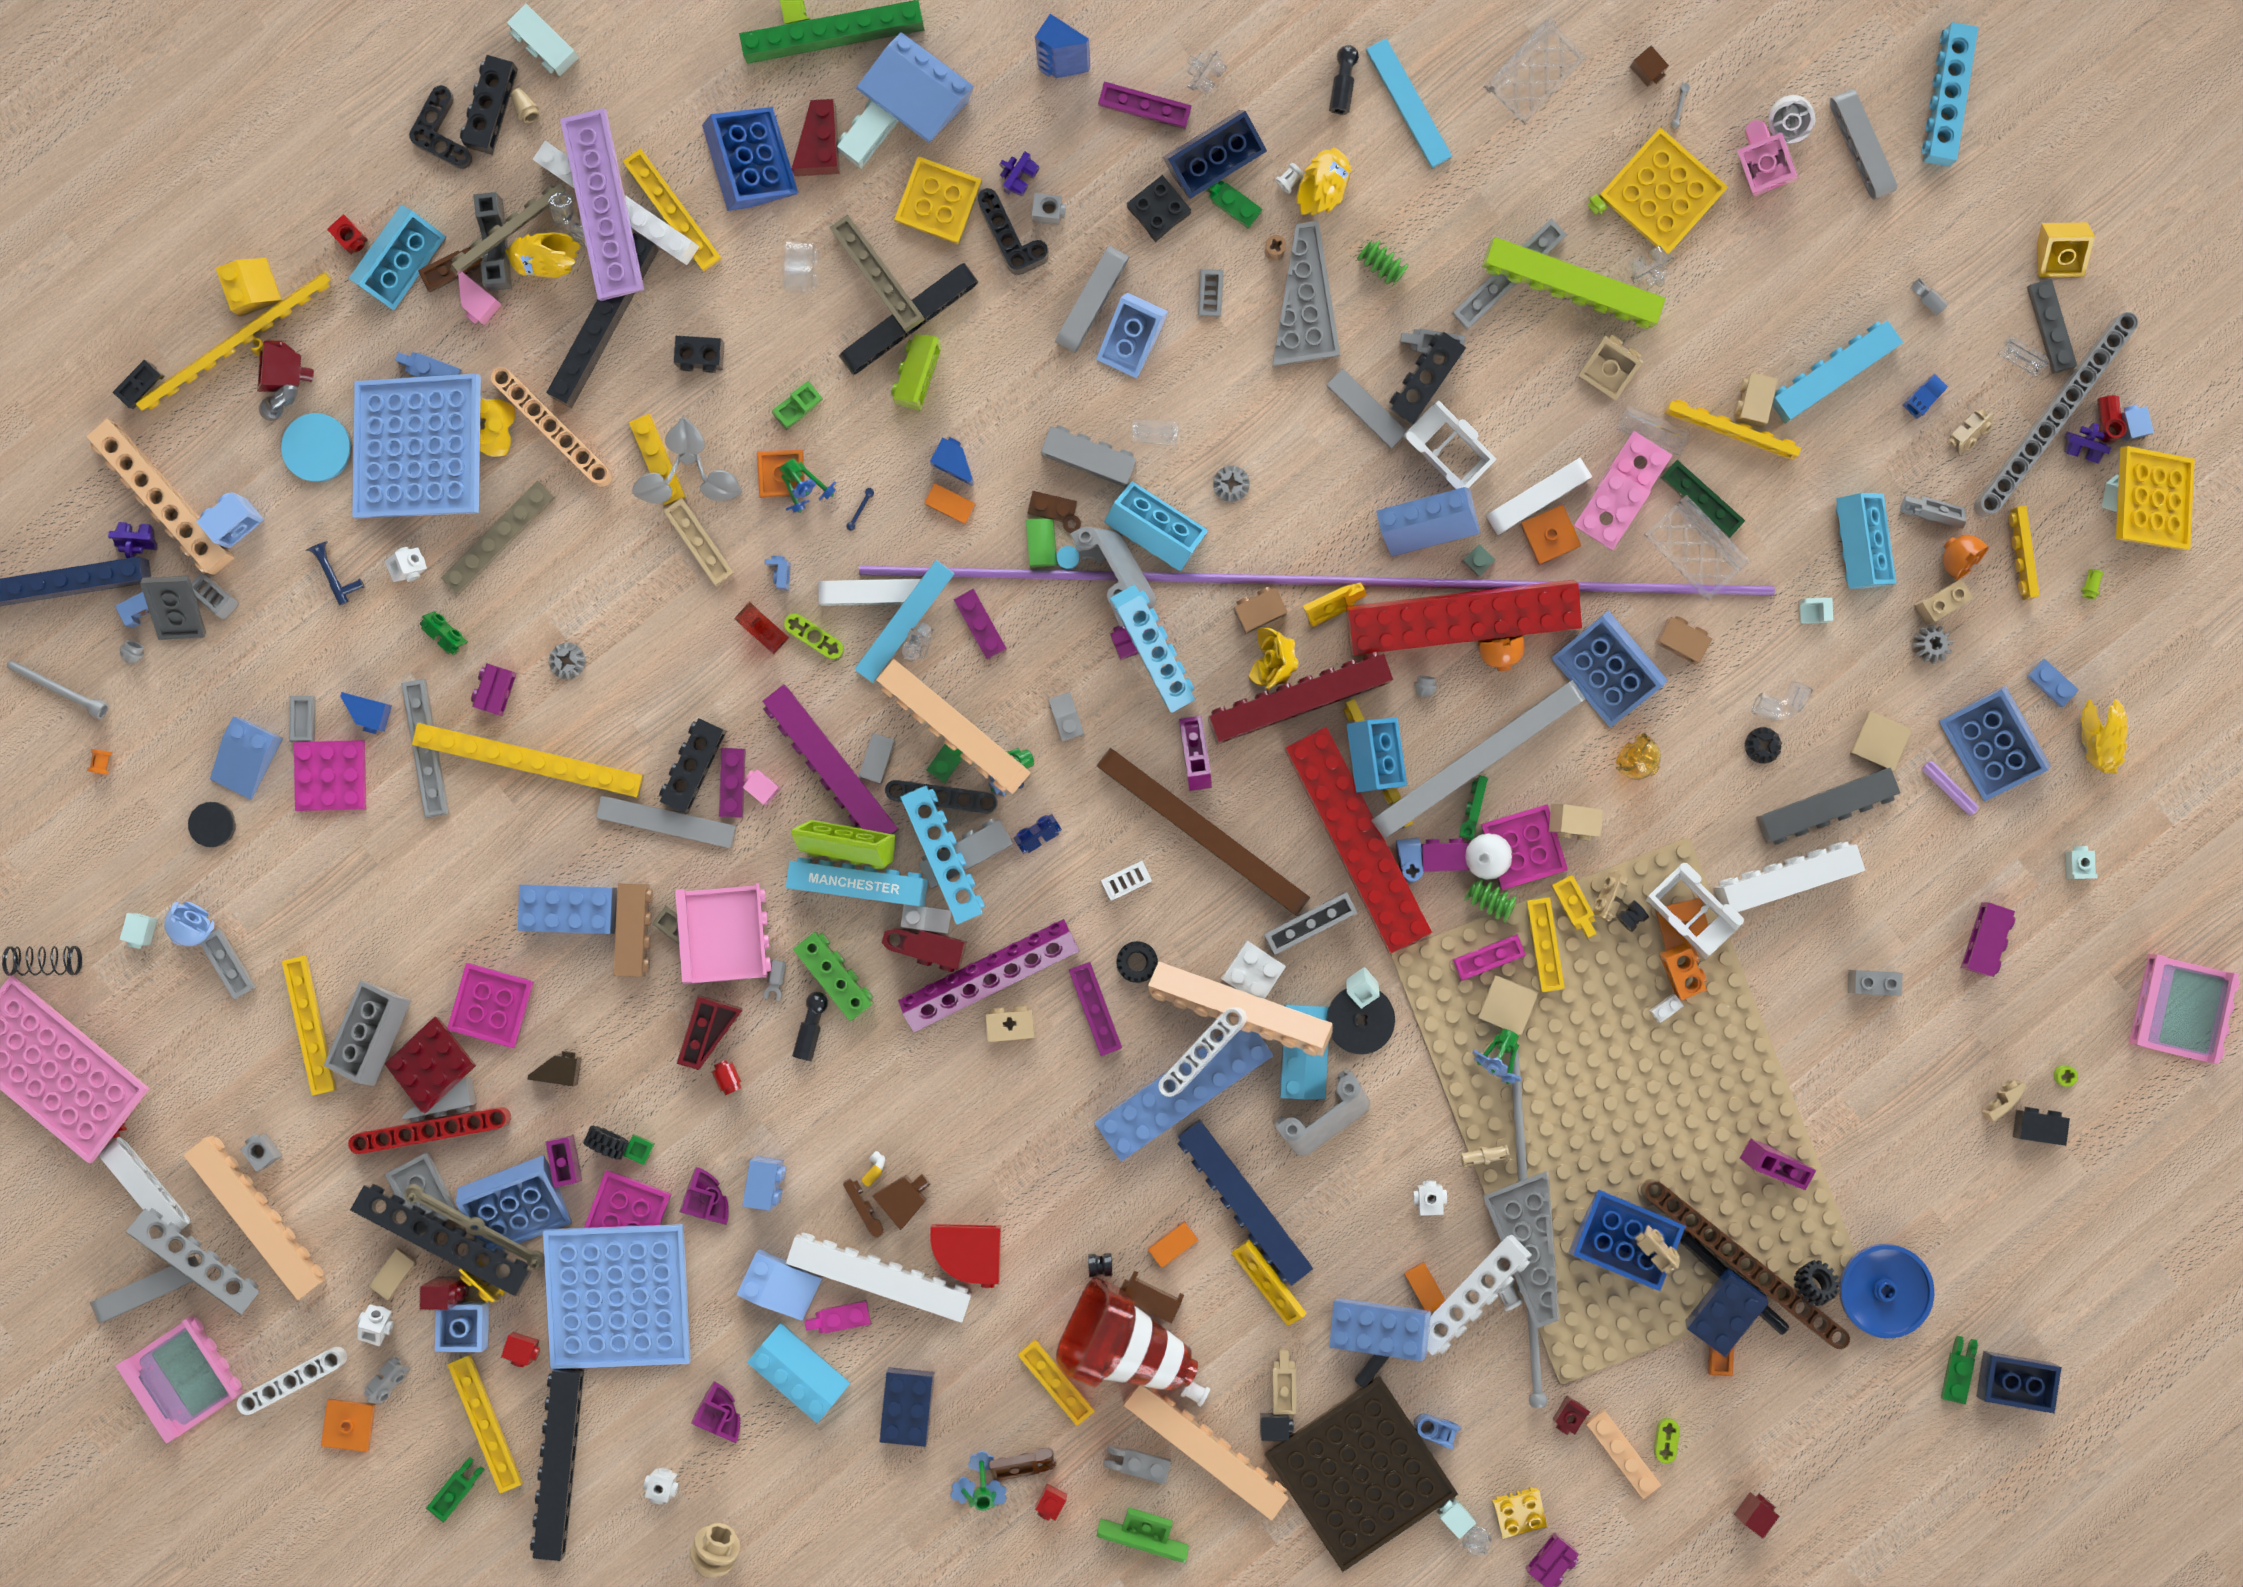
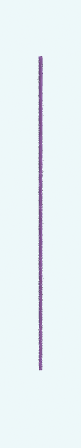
M860 566L859 575L924 576L930 567ZM949 568L955 573L953 577L1118 581L1113 571ZM1142 572L1147 581L1333 586H1347L1361 582L1363 586L1466 589H1497L1556 582ZM1578 582L1579 591L1774 595L1775 593L1774 586Z

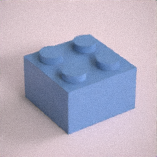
M755 1156L750 1160L742 1207L771 1211L781 1202L783 1189H779V1186L786 1175V1166H783L784 1160Z

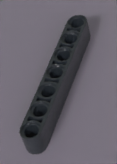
M965 263L958 265L911 300L924 317V321L906 333L895 317L890 315L843 350L839 358L852 375L861 372L972 290L979 281Z

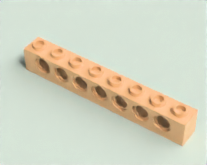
M106 419L86 436L92 442L90 447L98 455L102 454L107 459L105 464L113 472L117 471L122 476L120 481L128 489L132 488L137 493L135 498L143 506L147 505L152 510L150 515L158 523L162 522L167 527L165 532L172 539H177L182 544L180 549L187 556H192L197 561L195 566L202 573L216 575L235 558L226 547L213 543L196 522L200 517L116 422ZM117 443L118 448L114 453H112L111 447L113 444ZM129 460H132L133 465L127 470L126 464ZM147 477L148 482L142 487L141 480ZM162 493L163 499L157 504L156 497ZM177 510L178 516L172 521L171 514ZM192 527L193 533L187 538L186 530ZM207 544L208 550L202 555L201 547Z

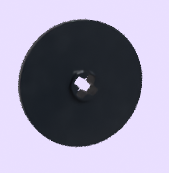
M1347 988L1334 997L1329 1005L1326 1020L1332 1023L1333 1032L1331 1038L1340 1048L1353 1054H1369L1379 1050L1388 1042L1395 1027V1013L1391 1002L1381 991H1379L1380 996L1362 1009L1347 994ZM1357 1015L1366 1016L1364 1018V1025L1356 1024L1358 1021Z

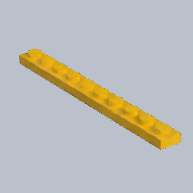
M326 270L142 396L136 405L141 411L146 408L152 410L161 403L159 400L164 395L170 397L180 390L178 388L183 382L189 384L198 377L196 373L203 368L206 371L210 370L217 364L216 359L222 355L224 358H227L236 351L235 346L241 342L245 345L253 340L255 332L258 330L264 332L274 325L272 323L277 317L283 319L292 312L290 308L298 303L302 306L311 299L310 294L316 290L318 293H321L330 286L328 282L331 281V276Z
M417 723L412 741L414 746L633 797L639 796L644 776Z

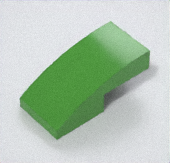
M807 381L792 392L787 400L774 408L772 414L787 430L809 413L823 398L811 383Z

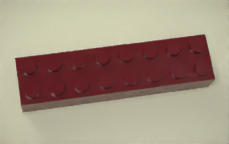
M1377 652L1364 656L1362 662L1357 663L1356 660H1351L1342 664L1339 670L1335 671L1334 667L1321 671L1317 678L1313 679L1312 675L1299 679L1297 685L1291 686L1290 683L1277 687L1275 693L1269 694V691H1264L1256 694L1255 700L1248 702L1247 698L1234 702L1233 707L1226 710L1225 706L1212 710V715L1208 717V721L1217 745L1389 684L1394 679L1385 654L1378 655Z

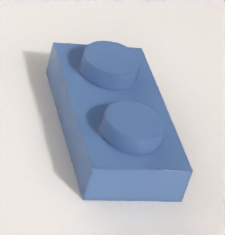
M2042 659L2027 675L2059 707H2064L2079 691L2046 659Z

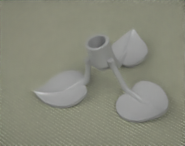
M682 417L668 431L665 437L666 446L672 452L679 454L676 456V461L667 479L664 480L658 473H648L640 477L632 488V494L643 501L653 504L666 502L672 495V488L668 483L671 481L680 461H682V463L687 465L694 462L697 463L701 478L705 481L701 484L700 491L707 498L715 501H727L742 493L737 479L731 473L724 470H715L710 472L708 477L704 474L700 461L701 457L698 456L704 449V438L699 430L685 417Z

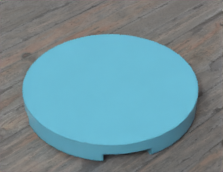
M310 413L297 418L288 426L282 438L281 453L286 466L296 476L307 481L324 482L335 478L346 468L352 444L347 430L339 421L325 414Z

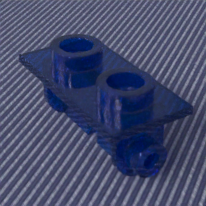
M1053 814L1045 815L1039 818L1036 824L1030 828L1021 829L1017 836L1014 837V840L1023 854L1026 852L1029 854L1042 845L1038 839L1042 836L1045 842H1048L1059 835L1062 829Z

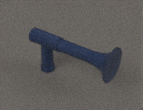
M325 541L305 551L311 552L317 557L340 606L349 602L346 597L347 594L365 586L360 578L348 585L341 586L327 559L325 546L328 541Z

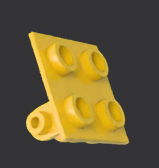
M478 1260L480 1266H486L482 1260ZM459 1269L462 1273L460 1278L469 1286L475 1285L479 1289L477 1294L485 1302H497L500 1300L497 1295L503 1296L506 1293L492 1284L488 1287V1282L484 1283L477 1276Z
M1529 1487V1489L1522 1490L1521 1494L1517 1490V1495L1515 1496L1510 1492V1497L1508 1495L1496 1496V1499L1492 1500L1503 1539L1547 1527L1539 1489Z

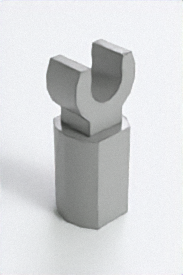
M1918 278L1912 284L1911 288L1922 297L1921 301L1936 316L1948 306V303L1933 288L1929 289L1922 279Z
M771 960V971L768 973L767 980L769 987L764 992V999H768L769 993L775 991L777 993L776 1001L781 1000L782 991L780 985H783L786 962Z

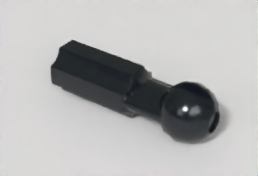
M1352 45L1342 46L1337 53V61L1340 64L1339 74L1334 77L1329 111L1339 115H1347L1350 112L1355 80L1351 76L1352 67L1359 59V53Z
M812 992L806 999L808 1010L805 1021L801 1022L792 1054L795 1058L812 1061L821 1029L819 1026L821 1014L828 1007L827 996L820 992Z

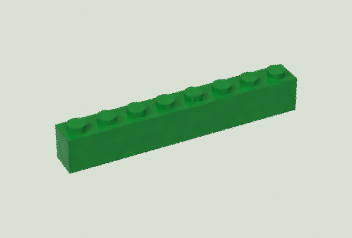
M912 0L739 33L743 56L746 63L750 64L898 36L901 32L909 34L924 31L925 29L919 0Z

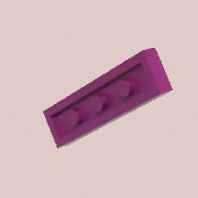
M1105 81L1098 101V106L1185 130L1192 105Z
M1091 962L1069 969L1100 1055L1103 1056L1122 1049Z

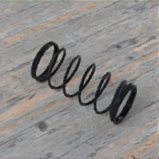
M8 946L2 956V967L7 976H13L16 972L21 976H25L28 972L37 976L41 971L46 976L51 975L53 972L57 975H63L66 971L70 975H77L82 967V953L78 946H72L71 948L66 946L64 948L63 963L65 970L63 973L56 971L58 963V949L56 946L52 947L50 953L53 968L50 973H45L43 970L46 960V951L43 946L38 951L40 967L38 973H33L30 970L33 964V949L31 946L26 949L25 959L28 968L26 973H20L18 970L21 962V950L18 946L15 948ZM29 948H30V950H31V963H30V966H29V964H28V950H29ZM54 948H55V951H56V961H55V965L53 964V950H54ZM66 948L68 949L67 965H66V960H65ZM74 948L76 949L78 957V963L75 973L73 972L71 964V958ZM9 949H11L13 953V968L11 973H9L7 969V954ZM41 949H43V953H44V958H43V964H42V966H41V961H40V952H41Z

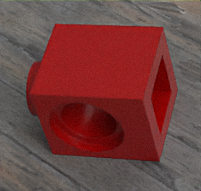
M344 214L327 228L330 234L351 255L362 250L365 242L368 241L364 234ZM353 232V237L345 241L346 234Z

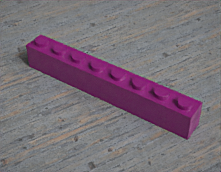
M783 684L762 701L765 704L763 708L770 719L775 717L780 723L777 726L780 732L785 737L789 735L794 741L791 744L794 750L799 755L803 753L808 761L805 763L813 773L817 771L822 779L819 781L827 791L831 789L835 793L836 797L833 798L841 809L846 807L850 812L848 818L855 827L860 825L865 830L892 835L899 830L786 685Z

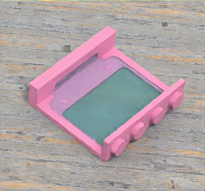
M2148 954L2129 1044L2219 1064L2224 1056L2223 1043L2229 1033L2228 1021L2229 1016L2234 1010L2233 998L2239 988V974L2173 960L2158 954Z
M194 1315L184 1319L181 1324L132 1357L116 1365L119 1373L166 1444L244 1393L241 1389L242 1384L240 1380L235 1376L233 1377L229 1370L228 1362L225 1358L220 1357L216 1350L215 1342L207 1337L202 1322L195 1318Z

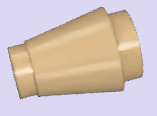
M522 88L513 90L510 96L519 120L526 124L536 121L540 115L538 112L539 107Z

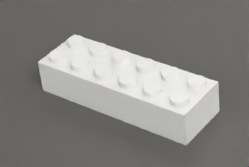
M1848 841L1829 845L1828 851L1826 849H1817L1806 853V858L1804 856H1796L1784 860V865L1782 863L1762 867L1763 872L1753 870L1741 874V879L1736 877L1719 881L1720 886L1714 887L1717 900L1723 906L1729 904L1737 912L1863 872L1865 868L1857 844L1849 845Z

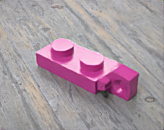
M867 1300L822 1309L815 1313L816 1318L804 1321L806 1331L819 1329V1334L871 1324Z

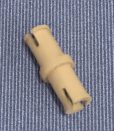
M1507 1145L1488 1149L1481 1147L1480 1150L1460 1154L1463 1168L1479 1164L1486 1166L1490 1162L1510 1159Z

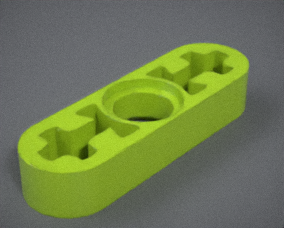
M793 613L786 617L784 626L790 634L831 660H837L842 657L844 646L838 639L799 614ZM797 618L800 619L798 623L806 628V624L810 625L804 631L803 637L799 636L802 631L798 628L791 630V620L796 621ZM813 630L819 631L821 635L817 643H811L808 640V634ZM826 636L829 637L826 641L832 646L835 643L838 644L837 649L839 652L837 654L832 653V655H829L830 650L824 645L822 650L819 649L824 643Z

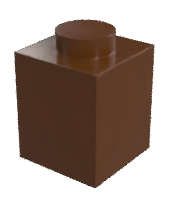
M1652 45L1635 58L1630 66L1647 87L1653 82L1656 85L1666 77L1665 71L1669 67Z

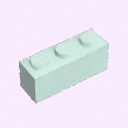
M527 4L507 22L511 28L509 33L518 42L523 40L527 44L525 49L534 58L539 56L543 60L541 64L549 73L555 72L560 77L579 58L576 52Z
M870 99L865 106L866 110L863 114H859L854 118L851 124L852 128L848 133L844 132L837 142L839 153L860 169L898 122L896 118Z

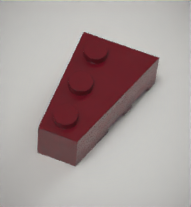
M834 99L810 100L791 168L795 177L840 174L839 150L837 147V110Z

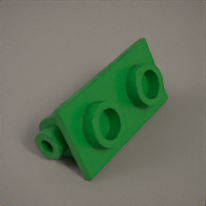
M433 611L422 616L423 620L420 622L421 629L433 640L441 636L437 644L447 654L451 653L454 656L458 653L459 646L467 644L468 641L462 637L461 632L451 627L441 614Z

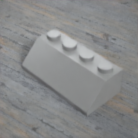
M360 980L324 1066L358 1084L375 1086L411 1000L393 991Z

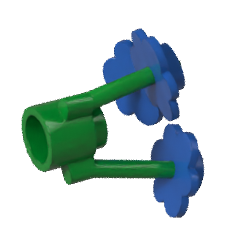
M795 458L787 461L780 467L783 473L781 477L794 503L793 506L786 508V511L792 509L793 513H801L805 509L804 504L810 501L805 500L799 503L797 498L808 496L816 484L824 491L818 499L819 501L824 497L828 500L834 496L836 481L827 488L806 469L802 462L797 463ZM802 472L805 475H807L810 479H808L807 481H801L800 478L803 476ZM796 481L797 486H796V488L793 490V487H792V485H791V482L793 483V482Z

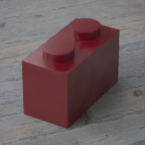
M1749 1492L1734 1513L1746 1527L1762 1539L1765 1538L1780 1517L1774 1511L1776 1506L1760 1493L1755 1496L1751 1492Z

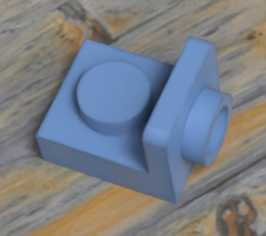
M771 556V559H765V565L768 567H778V570H774L773 583L776 584V588L789 591L791 563L785 560L783 556Z

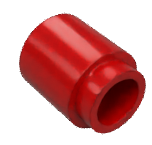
M724 1060L714 1065L715 1070L712 1071V1075L720 1092L723 1091L726 1096L742 1088L740 1085L742 1081L733 1062L728 1064L727 1060Z

